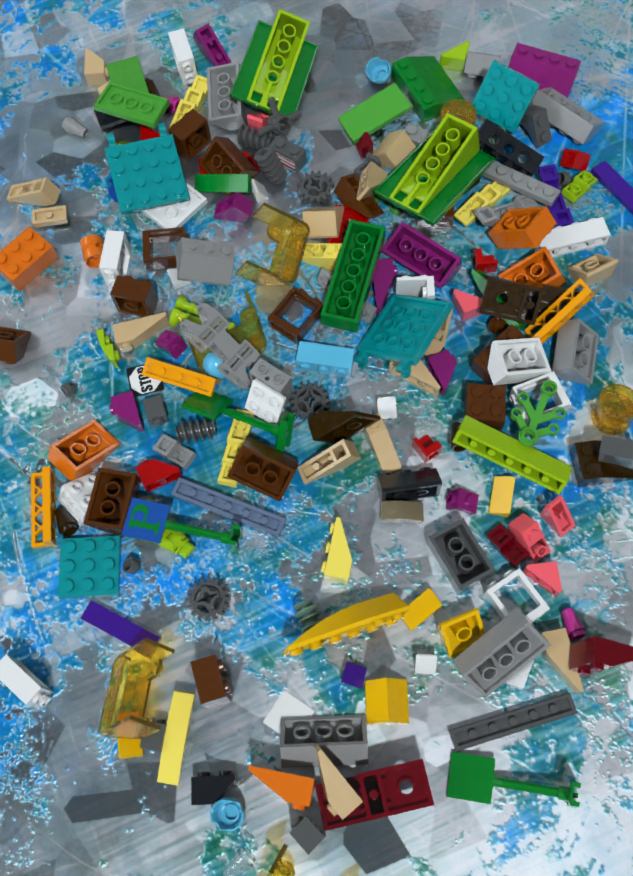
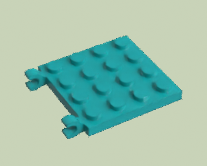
M164 122L158 123L160 137L116 145L114 134H106L109 147L104 149L121 215L190 201L173 134L167 135Z
M392 294L357 347L358 354L354 357L353 361L358 362V367L363 369L368 365L369 356L399 362L396 370L402 372L401 377L408 378L411 374V366H417L453 309V305L451 302Z

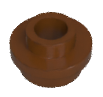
M495 317L489 321L488 329L491 333L499 334L504 331L507 323L504 319Z

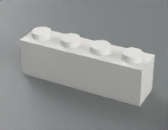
M603 217L591 218L588 221L574 222L571 225L555 227L534 250L536 252L546 246L552 257L606 245L611 234Z

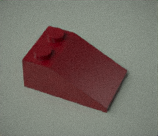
M595 635L570 645L569 670L578 672L580 676L588 677L593 673L603 672L604 670L633 662V646Z

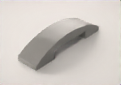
M520 195L515 197L513 202L490 208L488 205L475 209L474 213L483 225L494 226L508 209L538 207L539 205L534 199Z

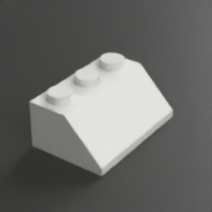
M539 337L495 340L491 344L487 369L493 385L523 383L551 372Z

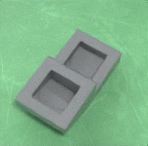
M162 434L152 448L159 455L185 471L197 456L195 452L180 445L178 441L165 434Z

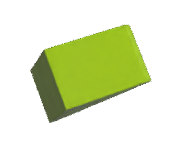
M466 41L440 55L441 67L443 69L464 72L470 42Z

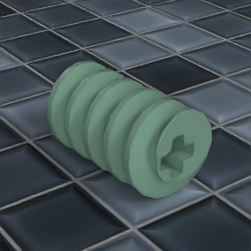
M314 599L305 600L293 606L294 611H299L295 615L297 619H301L298 625L304 627L300 631L301 634L324 620L317 618L322 612L315 611L319 604H313L312 601Z

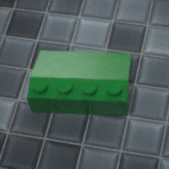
M434 56L404 57L392 63L391 78L414 106L412 109L422 123L466 105L467 102Z

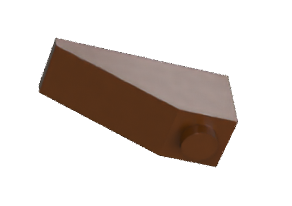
M355 173L341 177L334 192L344 205L369 219L384 214L372 196L360 201L356 199L359 178Z

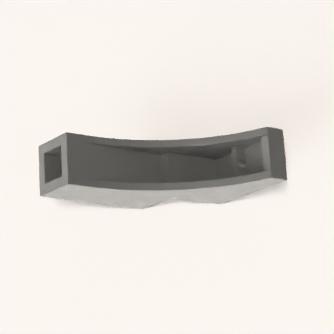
M531 101L521 123L527 130L534 146L539 148L551 141L552 137L546 108L533 105V101Z
M602 435L598 461L633 469V440Z

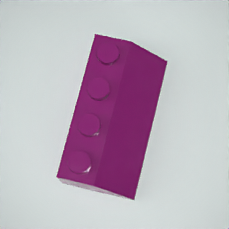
M517 42L508 67L540 83L538 90L552 87L568 98L581 60Z
M401 222L381 251L419 276H434V285L440 289L452 281L462 267V258Z

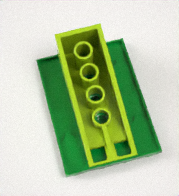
M282 9L278 10L273 26L258 20L229 97L271 115L272 112L268 99L271 97L275 98L279 113L287 116L297 111L319 46L305 40L310 22Z
M447 113L438 127L373 192L379 198L434 226L456 204L462 195L471 188L477 179L485 173L495 161V157L480 150L477 127Z

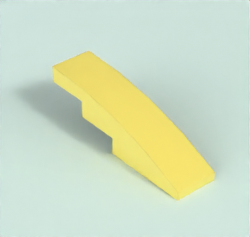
M196 74L192 87H188L184 100L181 99L170 127L191 109L199 113L208 95L206 77Z
M495 181L492 184L489 183L480 193L477 191L454 214V218L467 227L478 220L474 213L475 209L488 205L490 208H493L512 189Z
M236 409L239 412L255 417V414L250 411ZM233 419L222 459V468L217 480L219 485L237 488L238 482L227 477L246 436H251L252 425Z
M174 690L157 782L177 786L180 783L187 739L190 735L195 693Z

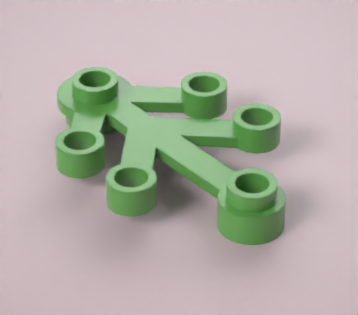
M552 380L543 382L540 388L542 395L535 410L529 400L530 396L528 393L520 392L518 394L517 402L523 405L530 419L529 426H527L523 419V411L520 408L515 407L510 412V418L517 422L520 429L518 439L524 446H533L538 441V438L546 435L556 436L560 430L556 423H550L548 427L536 430L538 424L553 419L560 421L566 415V411L562 407H557L554 411L543 414L549 397L554 396L558 388L557 384ZM513 412L519 413V416H515Z

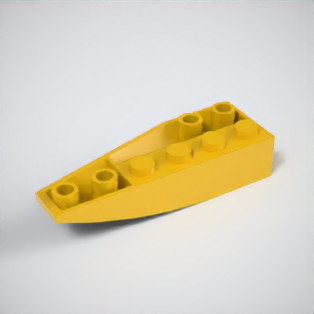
M394 592L354 604L325 618L304 632L282 652L283 656L291 654V657L303 654V650L310 648L311 651L322 648V644L328 642L330 645L341 642V638L348 636L349 639L360 636V632L366 630L367 633H372L379 630V626L385 625L386 628L397 624V621L403 619L404 614L410 608Z

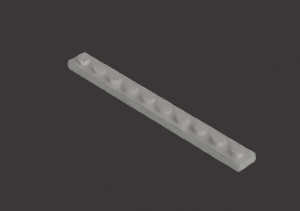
M408 123L404 129L417 147L431 134V132L411 123ZM496 161L482 175L552 207L561 191Z

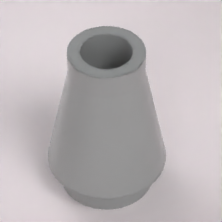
M67 116L64 119L62 128L65 129V132L82 138L87 136L88 129L74 117Z

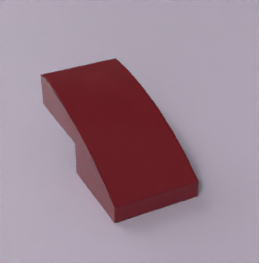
M501 523L486 535L489 542L514 569L529 557V552L515 540V536Z

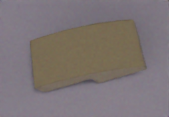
M382 501L381 521L397 524L401 521L421 524L424 521L423 503Z

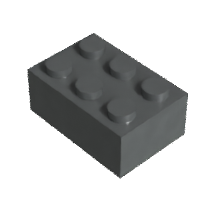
M464 518L428 537L427 545L457 595L492 577L496 570Z

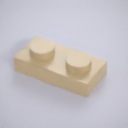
M66 205L32 210V225L34 228L68 223V209Z

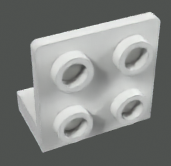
M434 276L397 277L395 294L435 300Z
M253 380L245 409L268 423L278 425L280 420L289 412L283 408L286 401L285 396L260 380Z
M95 472L62 485L58 496L60 503L79 527L84 526L85 515L97 475Z

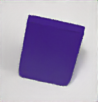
M346 662L342 684L362 689L367 668Z

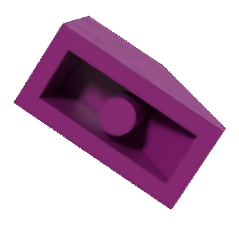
M234 193L216 204L213 218L241 222L252 215L254 202L241 193Z
M448 349L427 357L426 363L429 372L441 387V396L446 394L457 365L455 356L451 355Z
M132 391L110 397L112 404L109 405L112 416L115 415L118 421L140 432L145 431L137 400Z

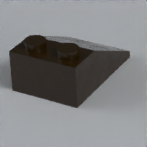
M321 410L315 412L314 416L307 420L313 441L336 444L342 439H349L381 420V418L377 415L357 411Z
M601 441L578 442L572 446L570 455L578 487L633 480V469L598 461Z

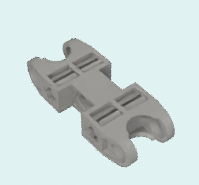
M199 303L196 310L200 315L201 324L192 323L190 320L184 319L180 323L181 331L188 341L201 353L208 348L222 361L217 369L230 382L241 389H248L251 386V381L248 378L246 367L252 369L262 356L246 339L239 344L225 330L230 323L216 309L207 303Z

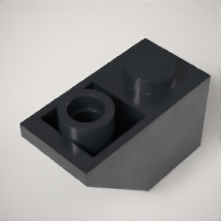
M219 771V776H210V772H197V777H191V805L214 804L237 781V775H232V771Z

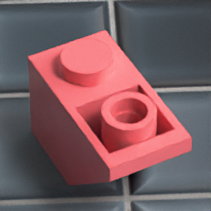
M523 513L508 524L511 533L515 536V540L529 552V557L533 562H538L551 552L536 520Z

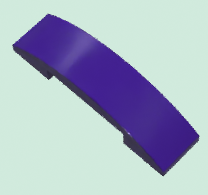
M555 164L538 167L539 181L560 190L558 184L560 178ZM560 191V195L552 207L545 205L556 221L555 227H563L574 223L570 209L566 208Z

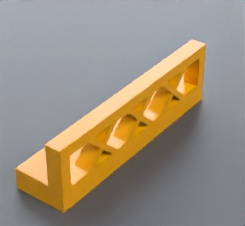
M579 278L536 319L535 325L530 324L524 331L530 338L539 337L541 344H543L596 294ZM582 285L584 289L574 297L575 289ZM564 300H571L562 310H560L561 302H563ZM550 313H556V315L548 323H546L547 316ZM536 326H542L535 335L531 333V330Z
M149 357L146 358L142 371L143 376L213 397L216 384L220 385L222 381L209 375Z
M50 466L42 467V472L31 473V548L33 549L57 546L56 516L54 514L56 510L55 472ZM36 478H42L41 489L37 486ZM41 494L43 503L42 507L37 505V499L41 496ZM43 512V524L40 526L37 523V517ZM43 531V542L37 543V536Z

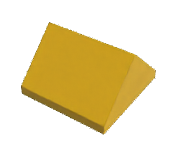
M478 608L438 624L436 629L449 658L460 655L485 634Z
M396 678L366 680L367 725L409 724L407 680Z

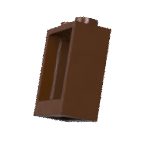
M185 227L142 231L143 262L146 270L176 268V256L153 258V243L180 241L181 237L190 238V235L186 234Z
M294 286L269 315V327L298 345L320 319L323 304L319 299L310 297L303 289H298ZM295 301L313 311V314L300 330L281 319Z

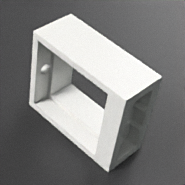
M184 28L169 32L173 57L183 86L192 84L197 70Z
M106 231L99 269L107 286L113 287L117 275L124 277L128 273L132 250L124 231Z
M554 371L516 385L511 389L509 395L510 402L513 406L515 405L523 411L522 417L527 426H529L530 419L523 405L517 402L520 392L527 393L540 388L544 381L552 380L558 387L555 395L552 396L556 407L543 411V414L554 411L557 407H562L567 411L571 405Z
M520 568L516 571H513V569L509 570L502 576L503 580L500 582L495 580L486 587L488 590L484 596L501 619H504L510 613L496 596L495 592L516 578L538 606L526 615L532 622L550 610L549 606Z
M5 655L0 660V681L28 706L38 709L49 703L51 700L50 696L54 692L21 661Z

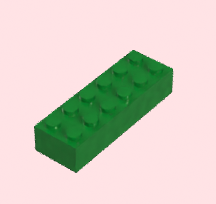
M350 219L321 311L322 325L358 333L385 241L384 226Z

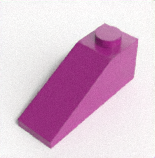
M209 23L195 30L193 39L201 53L213 67L232 63Z
M393 258L380 259L372 283L377 317L386 304L394 284V277L398 275L397 265L393 264Z

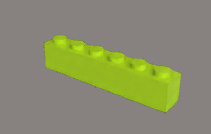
M467 415L464 416L452 441L557 494H560L567 485L572 471L571 466L531 446H524L520 441Z

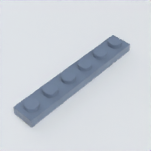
M180 477L171 492V496L276 538L280 537L286 523V518Z

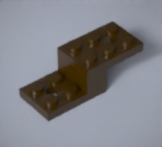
M488 275L479 313L535 325L536 319L568 289L526 279L524 283ZM575 290L574 297H576L580 293V291ZM499 294H506L508 300L505 303H499L497 296ZM564 300L563 302H561L562 307L560 310H562L571 300ZM550 313L547 316L546 323H548L556 315V313Z

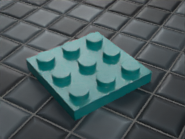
M493 60L470 110L515 133L540 83Z
M121 536L61 539L58 598L120 596Z

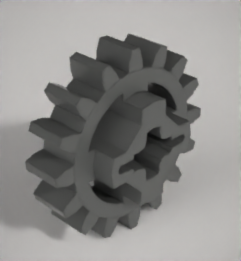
M312 170L310 175L305 173V178L300 177V182H297V194L300 200L304 199L305 204L310 202L311 206L314 203L320 206V202L326 204V199L331 200V195L334 194L332 177H327L326 172L322 175L320 171L315 174Z
M308 382L306 387L301 384V389L295 388V394L290 395L292 399L289 401L291 412L296 413L295 417L297 419L302 417V422L314 416V413L317 411L330 410L328 406L331 404L330 399H328L329 393L325 392V387L319 389L318 383L311 386V383ZM309 398H311L312 401L311 407H309L308 404Z
M208 577L207 582H204L201 578L199 585L193 583L194 590H188L191 597H187L186 600L191 604L187 608L193 610L191 612L193 617L198 615L197 619L199 621L205 618V621L209 623L210 618H213L216 622L218 615L224 617L223 610H229L226 603H230L231 599L226 596L230 592L229 590H224L226 588L224 583L219 586V579L212 582V579ZM208 587H212V588H215V589H217V590L213 592V591L209 590ZM208 596L211 597V599H210L211 603H209V604H207V602H206V601H207V598H206V597H208ZM218 602H221L219 608L216 609ZM198 609H207L209 613L201 612Z

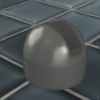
M562 171L558 173L560 178L559 186H567L571 182L570 174Z
M67 382L60 386L61 391L68 399L74 396L77 391V387L72 382Z
M128 557L124 561L123 571L135 574L140 570L141 564L137 559Z

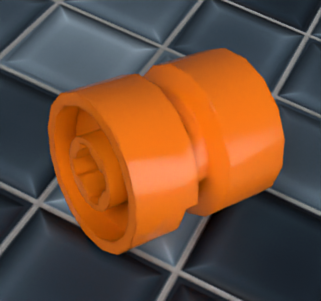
M96 234L86 235L80 240L84 263L89 268H98L104 243L102 237Z

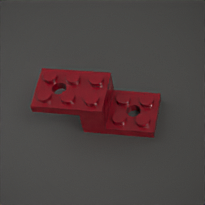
M423 759L345 778L363 802L343 820L338 814L334 817L326 807L328 801L325 798L322 784L315 785L324 831L434 805ZM403 780H408L412 783L413 790L411 793L404 794L400 790V784Z

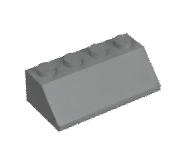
M239 62L207 68L209 123L229 131L239 130L242 124H244L245 128L247 127L245 103L229 97L240 69Z
M552 87L539 89L532 100L533 105L546 108L550 126L559 128L560 133L571 136L573 141L580 145L588 143L605 124V121Z
M517 607L453 661L461 676L486 698L551 644L532 621Z
M366 714L281 718V768L318 766L314 749L317 744L334 766L368 764Z

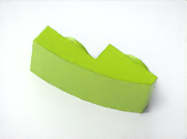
M583 170L575 176L569 185L563 188L561 193L572 203H576L594 186L598 179L590 172Z
M104 329L96 330L98 341L107 359L115 368H119L118 361L121 360L119 350L115 349L113 343L111 344L110 336L106 335Z

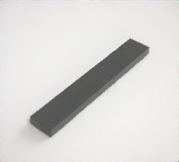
M569 692L448 730L454 750L457 752L577 714V710Z

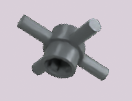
M271 97L268 99L272 115L268 118V125L256 130V134L260 137L272 131L287 139L286 133L291 130L292 120L302 116L301 111L297 110L287 116L279 113L275 98Z

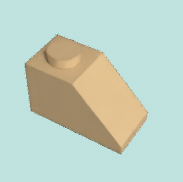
M85 49L84 75L88 86L103 85L108 82L109 77L105 61L90 49Z

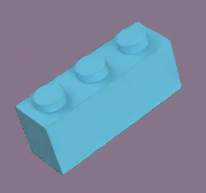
M300 341L296 356V368L303 372L315 371L322 375L335 374L338 377H351L355 349Z

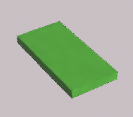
M138 56L106 64L111 82L149 93Z
M109 81L93 107L95 111L155 128L170 105V100Z
M394 82L337 118L353 144H356L364 132H368L371 135L412 110V106Z

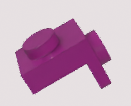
M168 330L161 333L154 342L158 348L168 351L175 359L187 348L186 343L178 334Z
M462 488L451 490L446 497V510L457 509L470 515L476 514L479 495Z

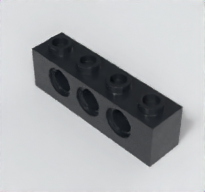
M488 119L478 129L479 147L481 150L484 149L495 159H500L507 167L530 177L535 174L544 156ZM489 137L495 139V145L489 142ZM504 147L509 148L510 154L504 152ZM518 156L524 158V164L519 162Z

